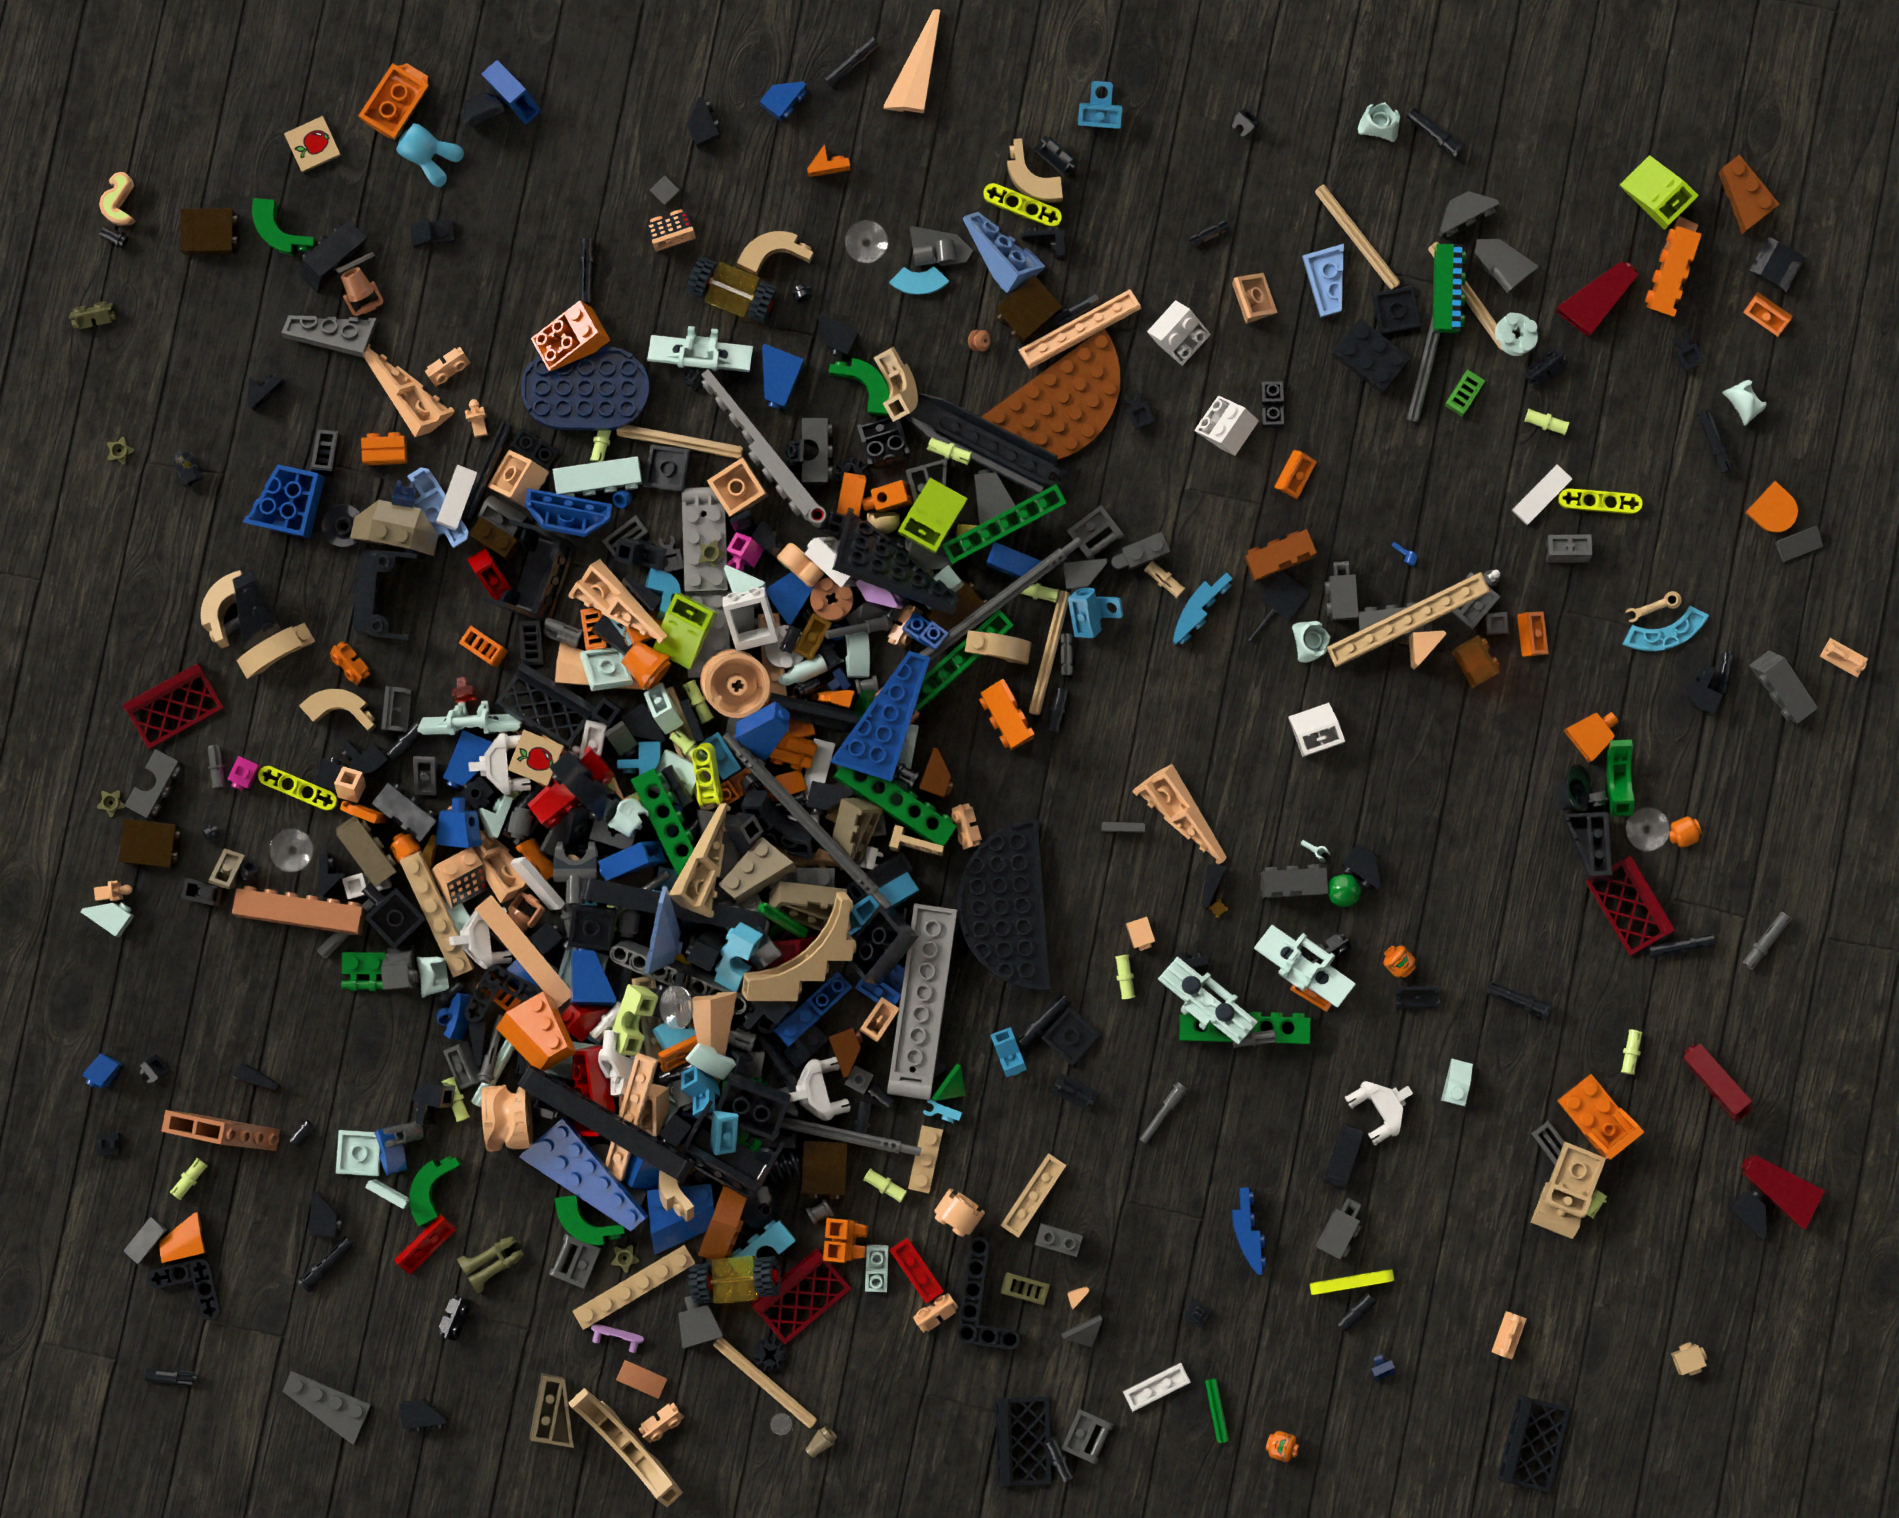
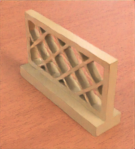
M895 825L889 845L890 850L899 852L902 845L943 856L944 846L905 836L904 827Z

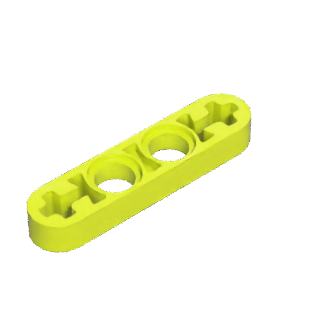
M988 184L984 189V199L989 204L1046 227H1057L1061 223V212L1055 207L998 184ZM996 189V193L1000 196L1005 192L1003 204L999 203L1001 198L994 196L991 199L989 198L990 194L987 192ZM1010 196H1015L1019 200V204L1016 207L1007 205L1006 201ZM1028 205H1036L1038 213L1036 215H1029L1026 212ZM1042 208L1046 209L1044 211V214L1051 215L1052 213H1055V218H1057L1058 220H1053L1052 223L1048 222L1049 218L1046 216H1043L1042 220L1039 219L1042 212Z
M1565 489L1558 496V503L1565 509L1635 514L1642 508V499L1638 495L1630 493ZM1569 493L1571 498H1577L1578 494H1581L1579 499L1580 506H1577L1578 501H1571L1569 504H1566V500H1563L1562 497ZM1586 495H1592L1595 498L1593 506L1585 505L1584 497ZM1611 496L1616 499L1617 504L1614 508L1606 506L1605 499ZM1620 497L1624 498L1622 502H1629L1632 498L1638 506H1635L1632 510L1629 505H1623L1622 509H1619L1621 505Z
M264 766L258 773V778L262 784L323 810H333L337 806L338 799L333 792L274 767ZM269 770H272L271 774L278 778L279 773L282 774L278 780L277 787L274 786L276 781L269 779L267 782L265 781L264 772L268 773ZM286 778H291L294 781V787L291 790H285L282 786ZM310 786L314 794L311 798H304L302 790ZM318 790L322 791L319 795L323 797L331 795L332 805L328 804L325 807V802L317 799V803H314L318 796Z
M1384 1270L1310 1283L1311 1295L1394 1281L1393 1270Z

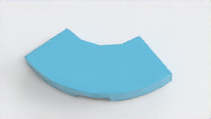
M903 267L889 284L901 292L921 295L931 294L942 289L949 283V280L935 267L921 273L911 272Z

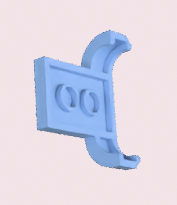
M421 467L408 475V478L412 483H415V488H417L421 495L415 500L413 507L422 509L437 534L441 536L445 533L453 548L467 541L469 531L461 519L456 531L436 523L446 495L430 470ZM405 550L406 553H414L412 551Z

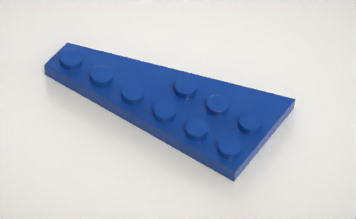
M911 651L907 653L830 760V763L892 781L930 657Z
M566 1116L533 1144L532 1148H528L519 1156V1158L630 1231L648 1217L646 1212Z

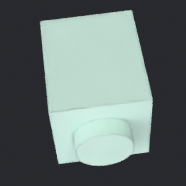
M663 683L644 693L652 716L665 735L684 724L676 705Z
M122 902L119 905L110 903L81 910L82 914L116 937L122 935L134 917L130 913L132 909Z
M1451 1059L1441 1101L1465 1106L1470 1088L1473 1064Z

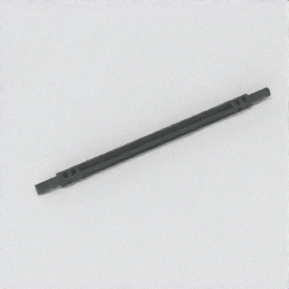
M1077 537L1062 549H1057L948 631V637L936 650L927 647L919 654L930 657V662L966 635L968 630L974 629L1067 559L1066 556L1082 545L1083 542Z
M727 732L722 738L736 752L735 755L868 896L871 895L882 907L888 909L892 904L877 889L878 886L745 746L742 747Z
M715 1102V1110H714V1111H716V1108H717V1105H718L719 1102ZM784 1117L780 1128L886 1150L887 1152H895L897 1154L902 1152L920 1156L922 1150L920 1147L902 1144L898 1140L895 1141L893 1139L876 1137Z

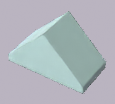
M725 565L724 571L732 593L746 592L754 587H765L766 589L764 581Z

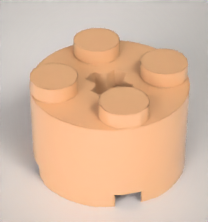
M949 1188L934 1210L936 1213L935 1219L944 1225L948 1223L954 1227L953 1231L961 1237H964L965 1234L970 1235L985 1212L983 1210L979 1212L976 1210L978 1205L959 1192L957 1195L952 1194L953 1189Z

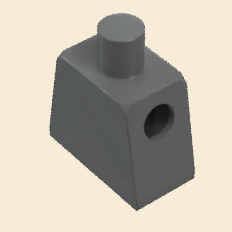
M691 1295L684 1297L687 1310L679 1312L682 1347L686 1348L723 1337V1331L710 1305L700 1306L694 1303Z

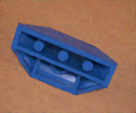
M527 488L525 506L540 527L545 530L586 537L610 521L612 504Z

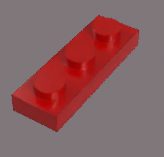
M440 1214L394 1261L411 1275L456 1228Z
M908 1237L890 1249V1252L926 1304L944 1292Z

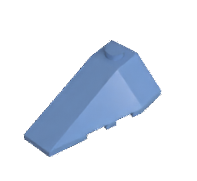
M979 212L963 217V221L990 273L1006 293L1017 290L1033 275L1036 276L1045 268V265L1028 248L1024 250L1014 243L1015 239L1013 237H1006L1001 234L999 227Z
M665 886L662 887L658 902L650 949L644 971L646 974L674 963L676 954L680 955L683 942L679 941L681 932L668 888Z

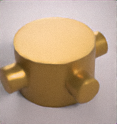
M1217 899L1216 903L1212 906L1209 905V910L1216 914V918H1220V914L1228 911V907L1224 906L1221 899Z

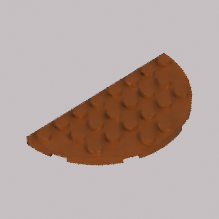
M1103 329L1091 336L984 414L982 418L1058 455L1057 460L1069 457L1085 448L1102 432L1114 412L1120 390L1118 356L1106 330Z

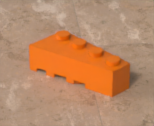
M1675 226L1674 229L1670 228L1666 241H1669L1667 250L1663 249L1659 261L1662 262L1660 270L1656 269L1652 278V282H1655L1653 290H1648L1645 298L1648 308L1675 317L1677 309H1674V305L1681 299L1683 287L1681 286L1688 277L1689 263H1692L1701 237L1700 233L1679 226Z

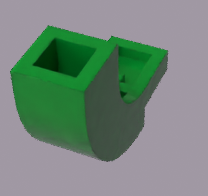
M253 198V221L258 233L269 246L280 253L294 256L295 248L300 252L316 248L317 241L314 237L288 235L278 228L276 220L278 204L275 200Z
M852 358L851 366H848V363L835 362V365L830 364V376L852 378L860 381L866 387L869 393L868 415L889 417L883 405L889 398V390L878 370L870 364Z
M1632 739L1610 740L1609 750H1607V791L1611 817L1633 816L1635 800L1631 784Z
M448 1156L439 1161L440 1166H438L435 1160H432L423 1166L415 1176L411 1185L409 1200L411 1212L418 1227L440 1215L432 1200V1188L440 1176L462 1165L458 1157L452 1158V1156Z
M577 1195L555 1198L556 1211L561 1224L571 1236L581 1242L592 1245L606 1244L605 1236H608V1240L621 1238V1234L626 1233V1228L622 1225L598 1227L588 1223L580 1212Z

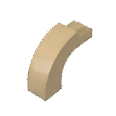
M1022 138L1013 139V146H1010L1011 159L1015 158V160L1007 161L1009 176L1017 189L1025 196L1040 202H1062L1061 177L1041 178L1032 174L1024 161Z
M774 231L760 235L751 241L743 250L737 265L752 274L758 275L764 261L775 253H789L808 263H811L814 254L810 251V246L804 243L796 244L798 235L785 231Z
M892 347L875 356L874 359L889 387V398L883 405L894 422L911 413L916 408L918 392L908 364H903L895 348Z
M240 570L218 580L207 592L201 607L202 626L210 633L213 643L216 642L221 648L229 646L224 627V616L227 609L236 602L232 579L243 574Z
M305 623L293 628L291 626L257 644L243 654L237 662L248 679L264 672L273 663L288 654L311 645L315 640Z
M968 630L965 652L1007 660V662L1028 665L1031 642L1001 634Z
M327 689L319 691L299 705L315 723L333 710L344 709L350 711L368 731L371 732L376 727L373 723L376 720L368 710L363 711L369 704L361 697L346 690Z
M684 1144L677 1147L676 1150L681 1152ZM660 1170L659 1196L661 1203L666 1211L674 1208L676 1214L682 1216L688 1222L694 1218V1205L678 1187L680 1181Z

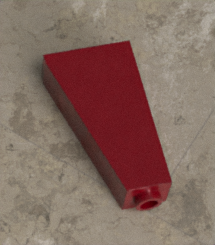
M1621 261L1561 303L1555 312L1585 336L1589 337L1638 274L1635 272V267L1628 262L1623 263Z
M1700 1043L1696 1047L1695 1045L1690 1046L1684 1052L1685 1064L1735 1124L1752 1111V1101Z
M1756 1155L1746 1157L1741 1166L1744 1169L1742 1175L1794 1224L1802 1229H1806L1825 1190Z

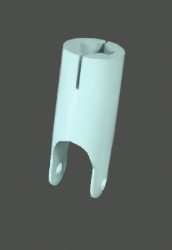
M821 654L814 656L812 661L807 659L794 665L787 673L779 676L778 682L785 686L793 683H803L828 671L827 665Z

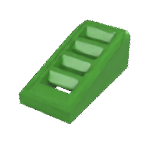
M1467 369L1444 406L1462 417L1485 380ZM1469 377L1473 381L1477 382L1478 385L1475 387L1474 385L1466 381V378ZM1464 384L1474 391L1470 393L1461 386ZM1458 391L1468 396L1469 399L1466 400L1458 395ZM1456 398L1464 403V407L1454 402L1453 399Z

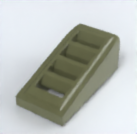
M1006 1272L1000 1293L1045 1305L1050 1284ZM1013 1279H1015L1014 1286L1011 1292L1010 1288L1012 1285ZM1023 1281L1021 1294H1018L1020 1282ZM1029 1284H1032L1030 1295L1028 1297L1026 1296ZM1041 1286L1038 1299H1036L1035 1294L1037 1287Z

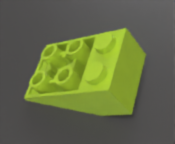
M1650 155L1619 185L1664 230L1699 196L1684 180Z
M930 478L898 530V534L936 555L968 498Z
M675 593L661 625V629L668 636L662 643H658L656 639L653 649L662 654L666 653L671 657L670 660L691 670L718 615V611L682 593Z

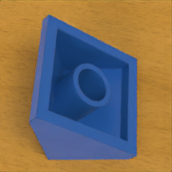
M631 1154L624 1180L631 1188L657 1189L660 1170Z

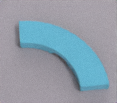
M1689 606L1678 621L1665 628L1643 629L1632 625L1622 645L1641 651H1661L1673 648L1695 635L1704 625L1709 615Z

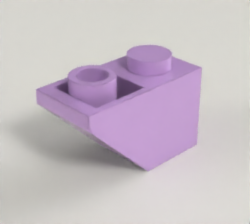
M861 580L856 582L866 601L898 609L904 607L901 602L903 600L902 596Z

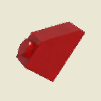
M486 548L468 559L475 574L493 599L498 600L505 590L512 589Z
M570 1005L562 1013L561 1018L567 1031L582 1043L602 1020L601 1017L604 1014L606 1015L610 1009L607 1006Z

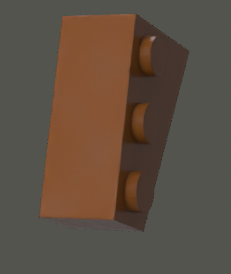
M1740 154L1718 172L1726 195L1729 197L1734 216H1736L1741 235L1779 205Z
M1308 530L1295 531L1288 534V538L1281 541L1276 539L1267 543L1268 546L1260 549V547H1256L1247 551L1248 555L1244 559L1253 581L1255 582L1314 558L1317 552Z
M723 1186L698 1253L699 1256L723 1264L725 1256L730 1257L743 1224L740 1217L747 1198Z

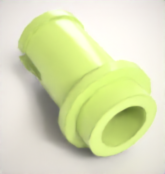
M1595 1190L1591 1197L1592 1201L1587 1215L1594 1219L1603 1202H1607L1605 1200L1607 1196Z

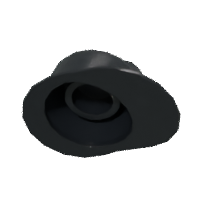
M1573 764L1570 767L1567 780L1558 788V797L1562 810L1577 809L1580 812H1585L1588 809L1590 779L1586 769L1580 764Z

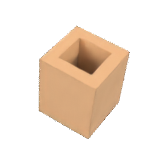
M342 767L334 783L339 798L358 803L366 787L363 772L347 767Z
M1147 917L1126 923L1133 948L1139 947V951L1152 947L1151 943L1155 942Z

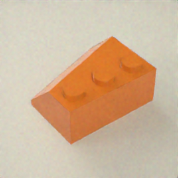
M1004 679L981 692L982 698L979 701L984 710L989 709L992 715L989 720L994 729L999 728L1002 736L999 738L1005 748L1009 747L1012 751L1034 739L1035 734L1032 728L1028 729L1027 720L1023 712L1017 709L1018 704Z
M541 992L507 1011L496 1027L531 1065L542 1071H546L577 1053L553 998L545 992Z

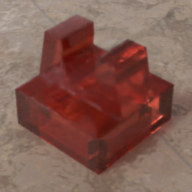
M465 677L457 678V688H451L455 703L475 700L476 692L473 685L468 686Z

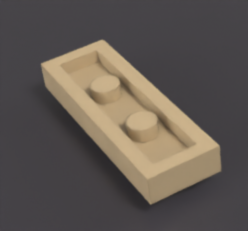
M922 1125L917 1146L922 1148L921 1155H915L908 1189L925 1193L930 1192L943 1133L942 1129Z

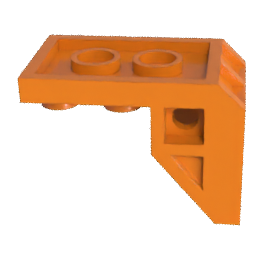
M1589 1074L1557 1100L1597 1152L1606 1159L1611 1160L1644 1133L1641 1127L1622 1108H1618L1592 1074Z

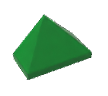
M958 1063L932 1097L933 1100L938 1101L965 1096L961 1066Z

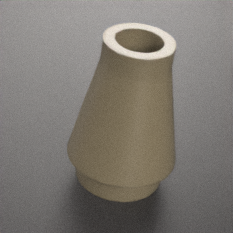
M827 1426L819 1428L805 1450L811 1457L815 1458L818 1454L835 1444L837 1436Z

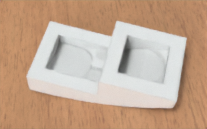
M359 873L342 879L348 899L365 896L361 891L371 882L365 873ZM390 877L378 884L376 888L379 891L392 888Z

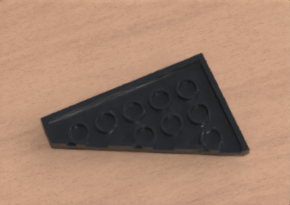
M849 507L845 515L832 570L953 615L959 595L948 588L940 579L936 581L926 573L927 569L911 558L903 549L899 551L890 543L891 539L880 530L874 528L869 521H862L853 513L854 509Z

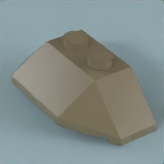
M383 500L376 501L355 516L350 536L351 539L431 556L435 554L439 537L421 508L393 505L392 502Z

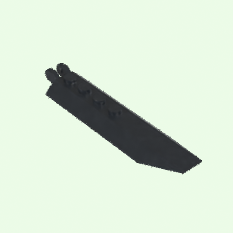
M918 392L916 408L904 416L926 438L931 440L933 437L947 444L953 443L955 447L972 452L970 460L1038 494L1043 491L1046 484L1051 486L1057 484L1058 488L1063 490L1064 484L1050 478L1052 472L1064 478H1068L1070 475L1068 471L1055 466L1058 455L946 399Z

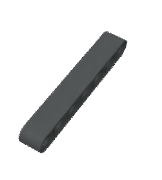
M628 939L620 940L610 951V957L615 963L671 987L674 986L677 970L690 972L686 991L688 992L687 994L692 996L716 995L717 990L734 992L715 982V976L678 960H674V963L665 966V971L658 969L650 974H646L644 971L650 948ZM619 948H622L626 955L622 954ZM639 956L644 958L645 963L639 960ZM697 981L701 982L704 985V988H701L698 985ZM740 988L737 992V998L741 999L744 1005L739 1004L736 999L734 1014H742L751 1005V1001L745 999L742 994V988Z

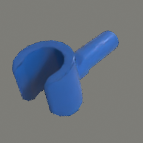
M1394 541L1391 546L1406 556L1404 563L1415 566L1417 561L1416 553L1404 549Z

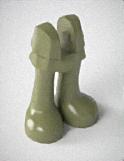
M514 1237L501 1239L500 1242L494 1243L493 1247L476 1257L467 1258L462 1256L457 1259L467 1276L498 1256V1261L468 1277L477 1294L484 1290V1283L490 1277L505 1268H510L512 1264H516L523 1257L522 1249L513 1252L509 1257L504 1252L505 1248H509L517 1242Z

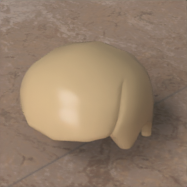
M896 512L867 514V520L884 535L894 532L900 525V516Z

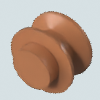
M973 330L970 333L968 344L973 351H986L990 346L991 338L986 330Z

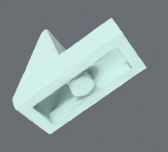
M503 795L496 798L492 806L494 812L483 808L477 809L489 838H498L513 801L512 797Z

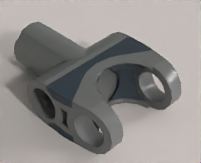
M589 841L586 854L577 861L567 858L564 842H557L553 860L554 882H566V905L573 906V903L585 905V900L580 899L584 878L599 879V859L595 841Z

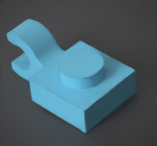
M932 1099L927 1100L928 1103L933 1104L934 1109L931 1112L924 1110L923 1113L925 1115L932 1116L939 1113L943 1115V1120L954 1123L955 1120H960L962 1112L940 1105Z

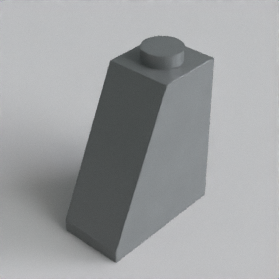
M989 469L978 471L979 474L974 476L979 525L1015 506L997 473H991Z

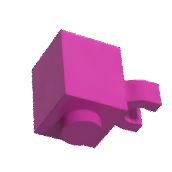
M736 532L726 549L733 556V559L726 565L741 572L744 571L745 564L754 568L765 549L753 538Z
M238 756L228 777V780L233 782L231 786L242 791L244 788L251 789L261 766Z

